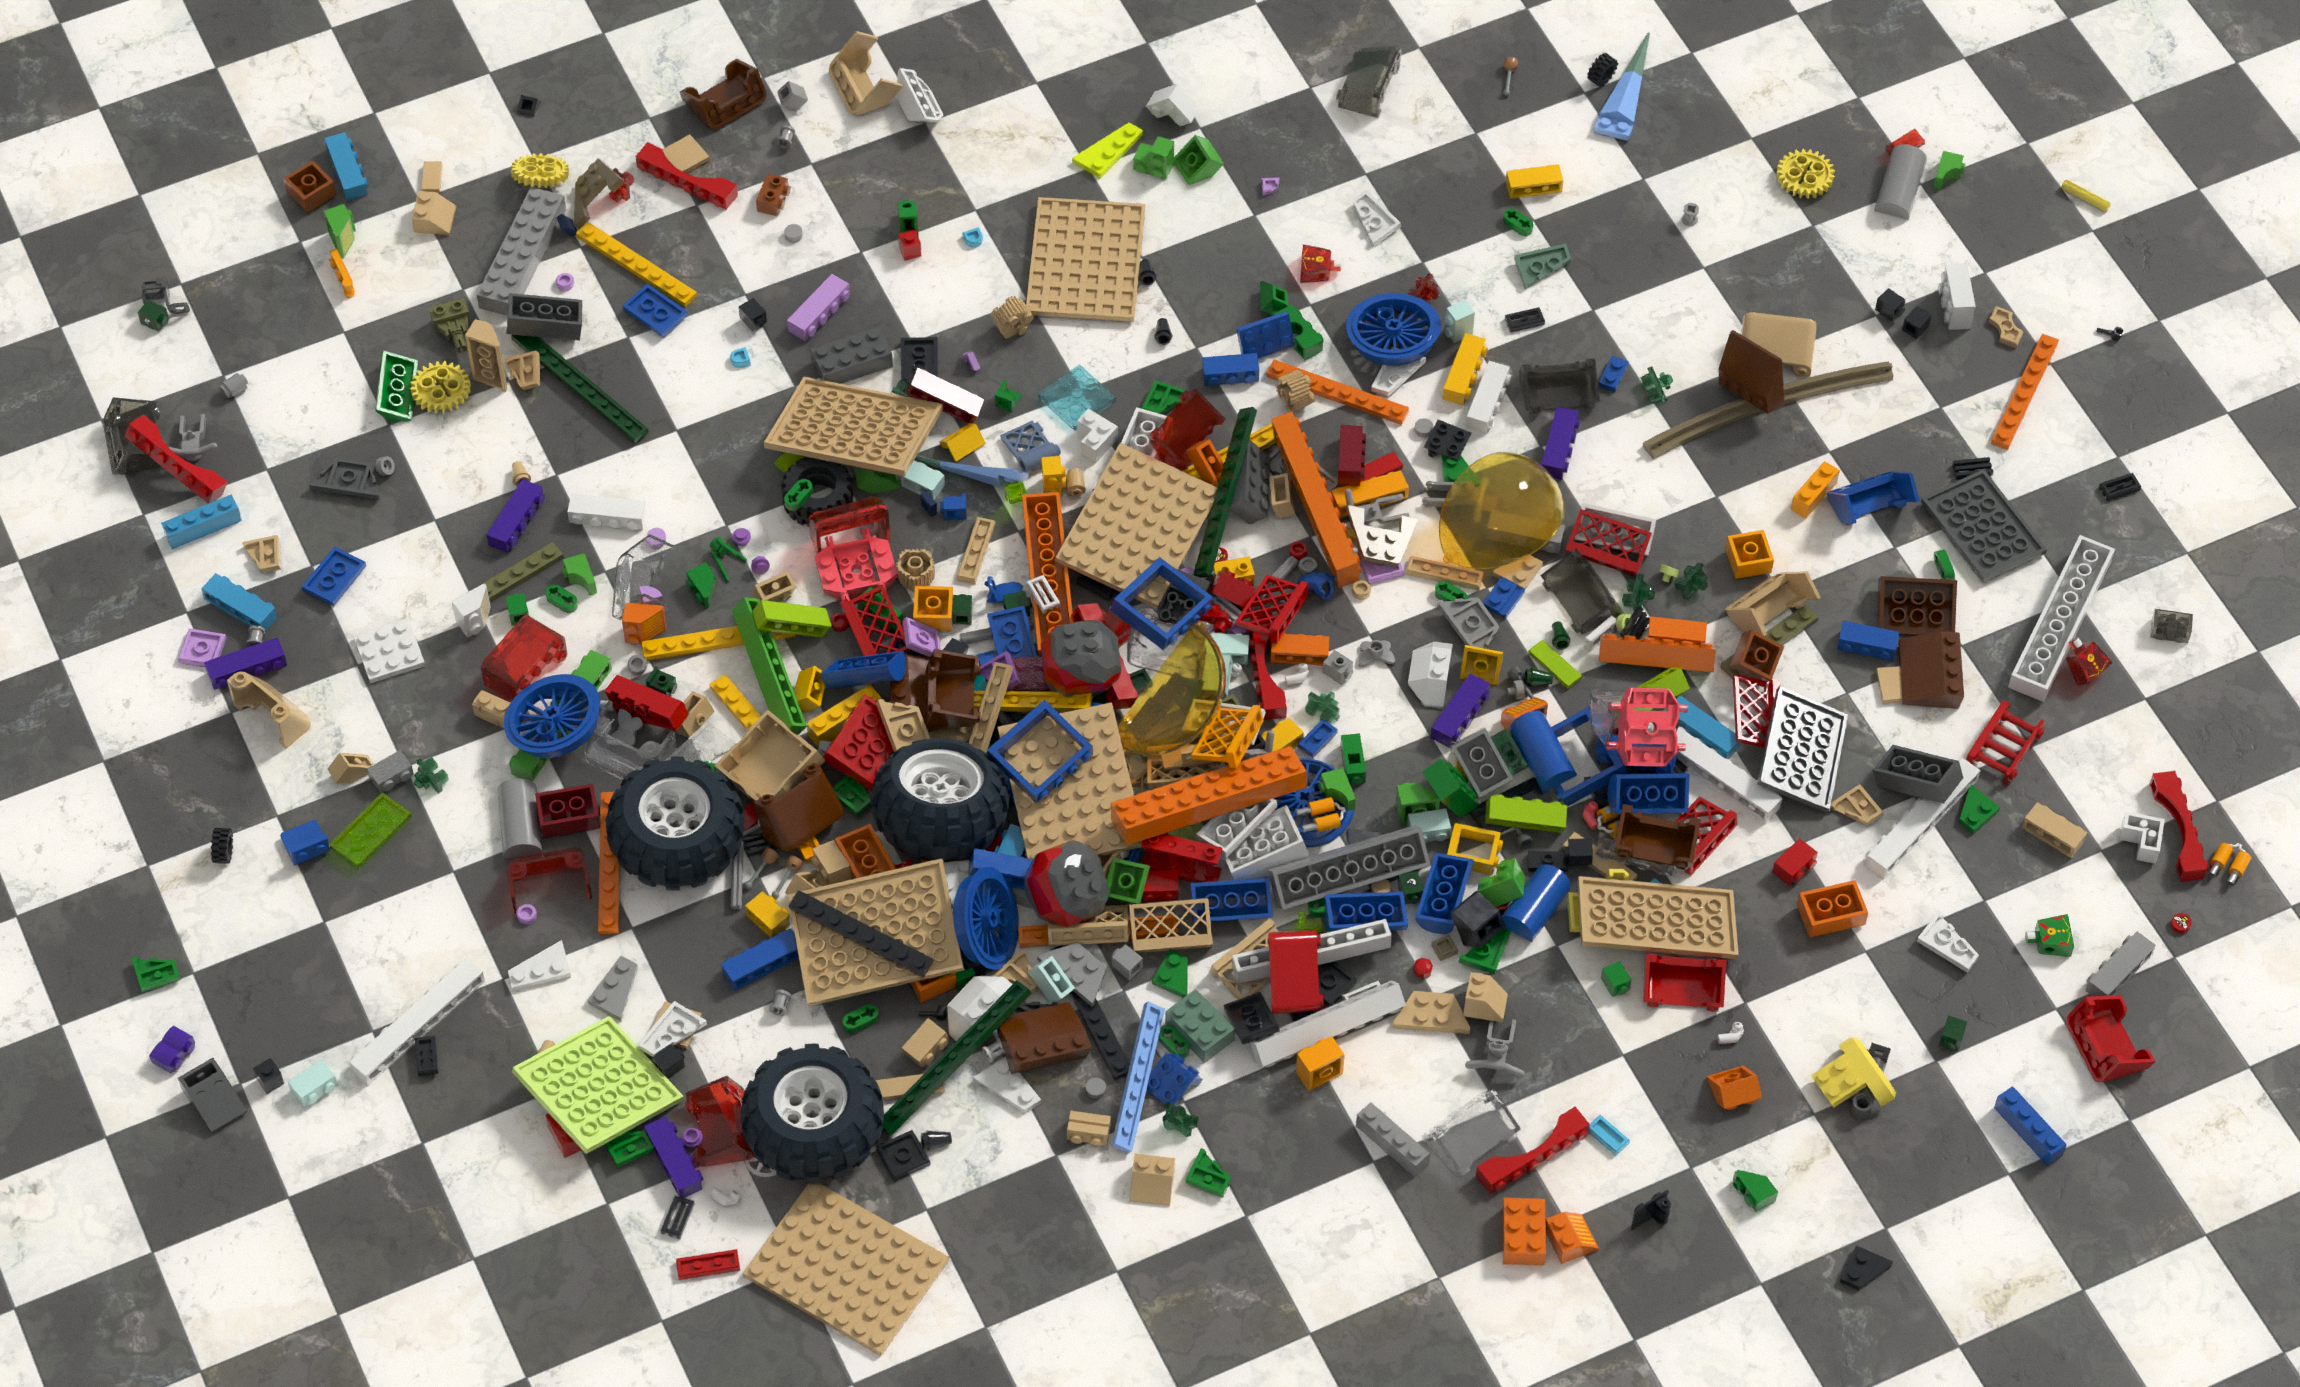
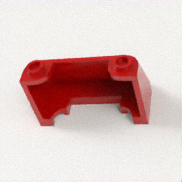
M1316 930L1268 932L1272 1014L1320 1010V1006H1324L1323 994H1319L1317 946H1321V935L1316 934Z
M1646 954L1644 956L1643 1002L1647 1003V1007H1659V1004L1707 1007V1011L1719 1012V1008H1724L1727 960L1716 959L1710 961V959L1659 957L1657 954Z
M2121 995L2085 997L2066 1018L2067 1028L2092 1077L2097 1082H2107L2146 1070L2155 1063L2149 1050L2140 1049L2136 1052L2121 1020L2126 1015L2127 1007Z

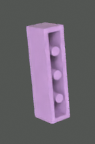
M831 274L787 320L788 332L803 341L812 337L816 330L826 323L828 317L835 313L843 302L848 300L850 296L849 283Z

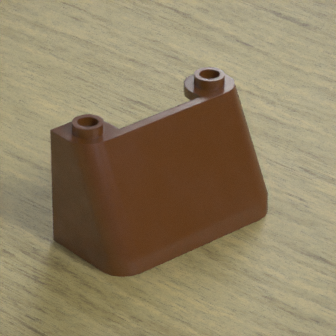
M736 58L725 67L726 80L700 95L694 87H687L679 93L683 102L706 126L711 129H718L758 106L766 99V90L757 68Z
M939 649L933 650L924 674L923 720L927 730L970 727L979 723L980 712L977 707H974V681L976 676H980L981 673L978 656Z
M815 763L808 765L803 770V776L806 780L778 798L774 795L765 794L754 802L764 840L781 850L790 851L797 848L840 819L844 814L842 805L822 768Z
M1623 804L1614 849L1618 857L1623 859L1630 857L1676 866L1679 870H1687V868L1692 867L1701 819L1691 817L1690 822L1684 823V819L1676 822L1641 815L1642 811H1637L1636 814L1632 811L1633 806Z

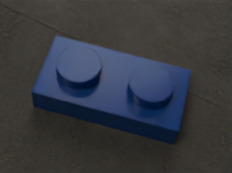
M1612 356L1599 381L1598 387L1616 392L1629 366V361Z
M1322 719L1298 743V748L1314 758L1338 733V729Z

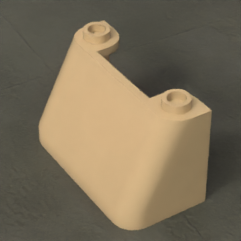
M1755 312L1744 315L1741 335L1781 358L1782 365L1793 366V372L1798 376L1810 377L1817 327L1815 321Z
M237 672L227 680L233 704L237 709L241 711L243 707L249 706L255 710L260 705H263L271 712V717L278 723L281 737L279 742L286 749L310 729L311 723L308 715L269 683L246 672Z

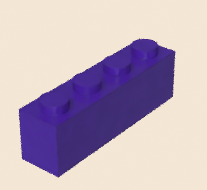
M1556 407L1541 464V476L1562 480L1563 473L1568 472L1569 462H1567V458L1571 459L1573 448L1570 446L1575 444L1577 433H1574V431L1579 429L1581 420L1577 418V410Z
M522 479L486 534L489 546L509 553L512 547H515L518 537L521 533L525 532L527 523L530 519L534 518L536 509L544 502L545 495L543 494L542 486Z
M278 637L204 662L214 690L228 686L227 680L237 672H246L252 676H260L266 672L287 666Z
M1470 673L1432 726L1431 739L1451 748L1450 745L1458 742L1462 736V731L1470 726L1471 718L1474 715H1478L1483 701L1487 702L1491 695L1489 691L1490 683Z
M665 1116L645 1125L644 1129L654 1147V1152L677 1195L685 1198L702 1190L701 1182L704 1181L699 1169L695 1170L693 1166L695 1162L692 1155L685 1152L686 1145L682 1138L678 1139L676 1135L678 1132L673 1121L669 1122Z

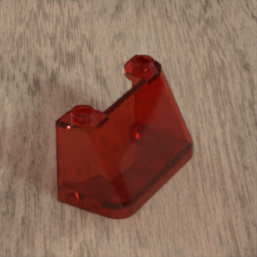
M1196 388L1190 391L1185 390L1179 397L1181 400L1159 428L1154 429L1149 435L1151 437L1149 441L1160 461L1181 471L1187 470L1191 465V460L1186 451L1198 442L1203 441L1206 436L1212 434L1215 425L1221 426L1226 420Z
M727 1075L685 1093L686 1109L689 1113L696 1116L698 1130L703 1135L701 1147L695 1148L693 1154L694 1162L701 1167L746 1161L754 1158V1152L745 1142L740 1119L742 1097L745 1089Z

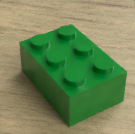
M1440 758L1422 771L1440 801L1460 818H1463L1479 806L1476 800L1478 795L1467 785L1469 781L1449 761L1446 763Z

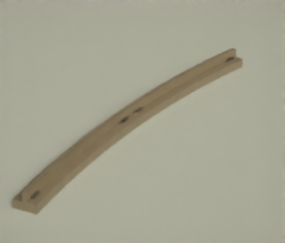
M1887 361L1868 364L1783 384L1784 403L1787 404L1846 388L1893 380L1892 363ZM1886 370L1884 373H1878V371ZM1741 398L1682 422L1643 442L1642 447L1655 459L1710 431L1763 411Z

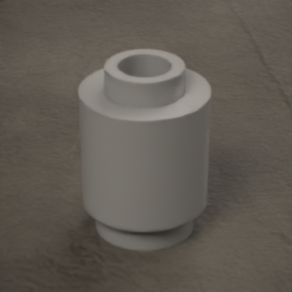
M236 373L222 382V385L219 387L227 399L233 398L248 388L246 385L248 380L243 374L239 375Z

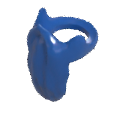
M1312 572L1300 577L1298 585L1301 581L1307 582L1308 590H1314L1322 600H1329L1334 592L1333 579L1336 576L1325 572ZM1325 581L1328 583L1329 592L1327 596H1324L1325 592L1322 589V585L1325 583Z
M988 576L987 581L984 583L989 588L987 603L997 604L1003 602V595L1020 592L1023 589V585L1019 582L996 585L992 576Z

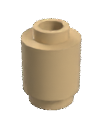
M1078 468L1068 470L1065 477L1067 493L1073 497H1079L1086 491L1084 474Z

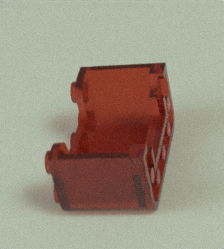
M524 615L484 659L481 665L484 685L512 701L518 693L531 684L534 678L541 674L542 669L552 661L560 663L566 659L568 653L565 637L529 615Z

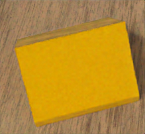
M1465 645L1460 679H1466L1471 673L1492 685H1498L1503 652Z

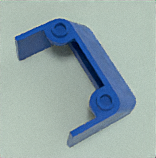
M1890 471L1826 493L1828 501L1839 520L1846 525L1856 523V519L1861 515L1887 506L1902 508L1907 506V502H1920L1914 477L1910 472Z

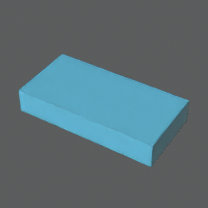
M1601 1115L1590 1123L1588 1133L1615 1156L1630 1143V1140Z

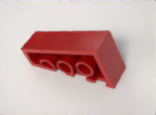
M616 675L604 690L617 714L619 709H624L632 715V718L638 717L646 724L677 731L689 715L685 704L681 700L672 698L619 675Z

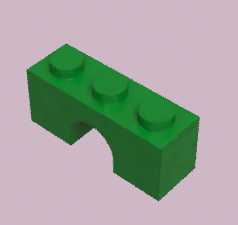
M1290 304L1273 314L1276 315L1285 311L1289 313L1292 333L1299 335L1295 337L1294 349L1305 361L1323 351L1324 339L1322 335L1313 329L1311 323L1302 317L1298 309H1295Z

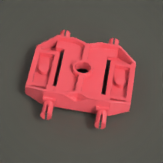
M866 528V532L865 529L861 530L864 539L834 545L832 536H829V539L828 536L825 537L827 547L815 555V562L824 594L840 601L845 599L850 601V598L864 593L870 587L875 589L883 585L885 590H887L898 578L888 540L871 537L868 528ZM869 552L872 554L879 580L875 578ZM836 559H837L838 566H839V570H840L841 577H842V580H843L844 588H843V586H842L841 579H840V576H839L838 568H837L836 561H835ZM858 568L861 572L853 573L852 570Z
M1628 687L1620 703L1610 702L1608 706H1615L1608 707L1609 711H1620L1618 742L1608 741L1606 745L1613 746H1606V749L1618 750L1624 765L1666 767L1677 751L1686 750V748H1679L1686 747V744L1677 743L1678 737L1675 728L1679 719V712L1687 713L1688 709L1681 708H1688V705L1679 704L1670 689ZM1634 707L1667 708V711L1634 710ZM1650 722H1652L1654 728L1653 731L1649 733L1647 730V725ZM1632 744H1665V747L1632 746Z

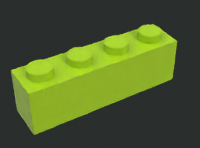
M761 600L752 611L757 630L823 638L832 627L826 608Z
M1671 667L1636 687L1667 688L1671 690L1675 698H1678L1680 695L1683 696L1684 692L1690 689L1682 669ZM1623 696L1617 698L1611 703H1620ZM1634 707V710L1654 711L1655 709ZM1615 711V714L1619 720L1620 711Z
M1500 794L1490 796L1486 802L1485 824L1562 833L1566 828L1567 805H1561L1560 802L1545 803L1539 799L1529 801L1523 800L1522 797L1505 798Z

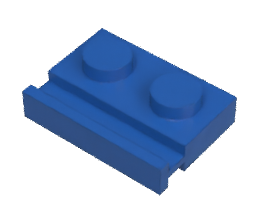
M1501 577L1483 601V605L1487 610L1496 615L1500 614L1506 619L1524 595L1525 588L1521 589L1517 584Z

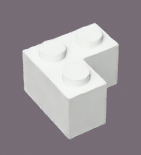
M1178 83L1155 91L1146 105L1156 118L1169 115L1179 126L1191 123L1200 109Z
M1087 409L1077 420V434L1084 437L1081 441V455L1097 463L1118 440V426L1092 410Z
M2126 811L2121 824L2119 840L2138 843L2136 860L2156 864L2160 853L2165 819Z

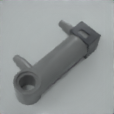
M1871 1043L1870 1049L1867 1051L1884 1073L1891 1048ZM1866 1086L1850 1097L1853 1099L1850 1113L1854 1119L1860 1121L1869 1118L1875 1101V1096L1869 1087Z

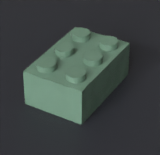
M1196 989L1165 1011V1024L1174 1027L1188 1041L1190 1049L1204 1063L1235 1041V1028Z

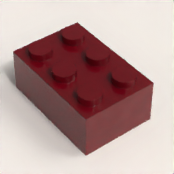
M593 784L535 793L543 838L600 829Z

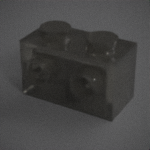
M2155 609L2151 619L2150 638L2188 643L2192 633L2193 614Z

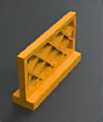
M1252 705L1250 710L1218 708L1192 752V760L1228 762L1229 768H1237L1264 721L1260 705ZM1221 715H1229L1223 719H1220ZM1234 720V723L1226 726V723ZM1219 726H1222V728H1220V729H1218V730H1215V731L1213 730L1214 728H1217V727H1219ZM1240 727L1239 730H1236L1234 732L1231 731L1235 728ZM1228 733L1225 736L1219 737L1221 734ZM1215 738L1213 741L1206 742L1209 739ZM1230 739H1233L1232 742H1229L1227 744L1224 743ZM1219 744L1221 745L1220 747H1217V748H1215V749H1212V747H1214V746H1216V745H1219ZM1226 751L1225 755H1218L1219 753Z

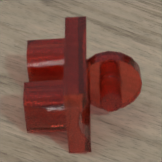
M614 168L613 171L624 179V183L615 192L611 191L609 198L615 202H619L622 198L627 201L630 199V186L634 183V177L628 172L620 173L617 168Z
M1430 273L1425 278L1418 277L1415 284L1417 290H1410L1408 292L1409 295L1421 298L1426 302L1431 299H1438L1440 296L1439 286L1434 283L1433 274Z

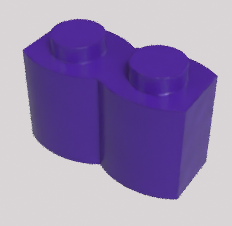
M173 1025L150 1053L151 1062L165 1071L173 1073L181 1067L183 1058L193 1052L195 1048L194 1038Z

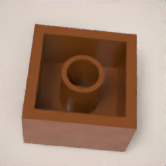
M313 160L283 178L286 192L306 213L336 196L334 181Z
M1754 630L1744 632L1741 635L1729 667L1747 677L1771 681L1784 646Z

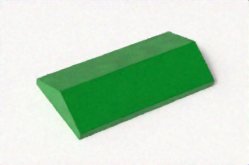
M382 351L375 412L389 421L412 420L414 400L410 388L413 376L417 375L418 360Z

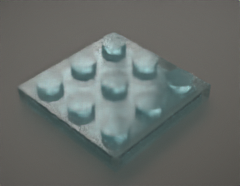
M1080 364L1038 393V398L1074 431L1077 430V420L1087 409L1099 414L1116 402V397Z

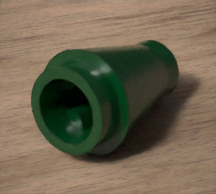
M1554 622L1551 626L1552 645L1558 650L1566 649L1570 645L1571 639L1562 622Z
M1535 668L1526 669L1524 683L1529 686L1552 684L1553 673Z

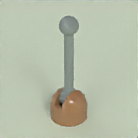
M1507 57L1504 60V69L1508 72L1506 87L1503 91L1504 96L1510 95L1511 72H1514L1518 66V60L1513 57Z
M766 847L761 856L763 863L749 882L744 884L747 890L752 888V883L766 864H773L778 859L779 855L773 849Z
M792 855L789 856L786 862L788 871L776 891H773L771 894L774 899L779 897V892L791 872H797L802 867L803 862L799 858Z

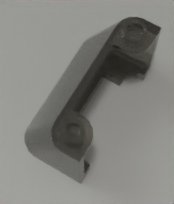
M1396 46L1360 48L1359 51H1355L1353 56L1354 62L1342 90L1339 89L1336 99L1339 100V108L1379 118L1381 113L1380 104L1384 101L1387 87L1393 74H1397L1400 69L1401 48Z
M1595 358L1586 359V362H1580V364L1579 361H1576L1572 364L1535 365L1534 368L1531 364L1522 365L1519 369L1526 411H1530V414L1541 413V410L1556 409V407L1584 406L1585 409L1595 408V405L1600 402Z
M112 398L104 416L103 427L113 475H125L162 467L124 437L129 423L142 415H145L153 423L159 420L160 410L157 409L156 401Z
M1577 548L1540 575L1544 580L1542 582L1544 588L1556 595L1573 622L1571 627L1577 634L1580 632L1583 635L1596 629L1611 615L1617 620L1619 615L1625 614L1592 565Z

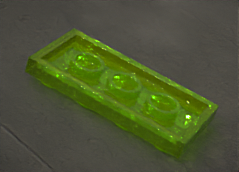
M382 792L329 844L330 849L359 869L412 817V814Z

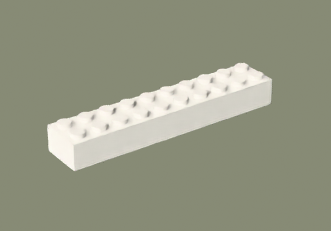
M2079 535L2011 675L2008 688L2042 702L2045 701L2109 568L2115 551L2114 548Z

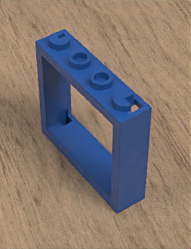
M1159 557L1114 598L1110 611L1164 651L1169 645H1174L1180 635H1185L1189 626L1195 625L1202 614H1207L1208 610L1212 607L1210 604L1213 597ZM1159 575L1197 603L1167 633L1128 604Z
M1043 700L987 749V752L993 762L1037 804L1040 800L1047 798L1054 788H1059L1067 776L1075 774L1083 762L1087 763L1089 761V758L1093 755V746L1047 701ZM1048 715L1082 749L1035 789L1001 755Z
M1591 706L1551 727L1558 738L1590 720L1605 749L1606 746H1613L1606 745L1610 740ZM1606 749L1614 763L1608 769L1564 792L1561 785L1557 786V791L1554 794L1558 801L1563 800L1564 804L1568 807L1608 785L1612 775L1628 774L1617 752Z

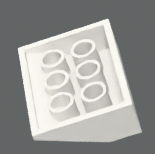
M1287 805L1274 810L1225 860L1234 880L1264 878L1269 875L1267 869L1310 857L1293 817Z

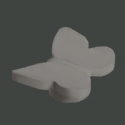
M1386 640L1362 642L1360 644L1361 653L1358 665H1366L1374 659L1395 665L1394 655L1390 651L1391 644Z
M619 709L618 721L620 727L607 739V743L611 745L624 744L630 748L636 744L637 731L642 728L643 722L638 717L632 718V715L624 709Z

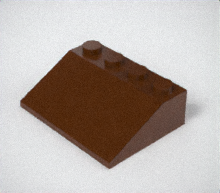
M1730 331L1718 369L1719 385L1767 414L1785 405L1782 359L1736 331Z
M1881 576L1878 579V628L1898 631L1899 634L1922 635L1939 631L1955 632L1957 580Z
M1939 631L1900 638L1898 644L1902 704L1959 709L1964 698L1960 633Z
M904 654L906 661L904 677L899 681L890 682L891 703L897 702L905 706H917L923 717L924 674L930 658Z
M1070 1002L1011 1014L997 1028L1011 1074L1086 1058L1091 1050L1086 1030Z

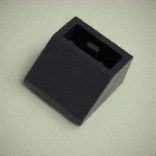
M1475 891L1450 912L1463 946L1481 948L1505 927L1499 910L1478 891Z

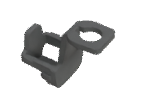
M165 276L142 283L143 304L147 300L165 298V303L170 313L190 312L187 302L170 304L169 285ZM160 289L159 292L147 293V290Z

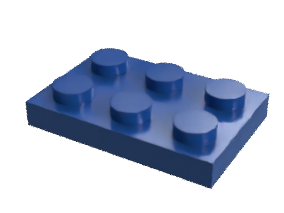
M648 283L622 305L625 312L662 338L688 316L685 309Z
M1287 311L1236 328L1241 354L1257 353V357L1261 358L1294 346L1290 316Z
M334 546L302 585V590L335 606L364 570L366 562Z
M1024 606L987 614L997 656L1007 651L1012 658L1014 666L1038 661Z

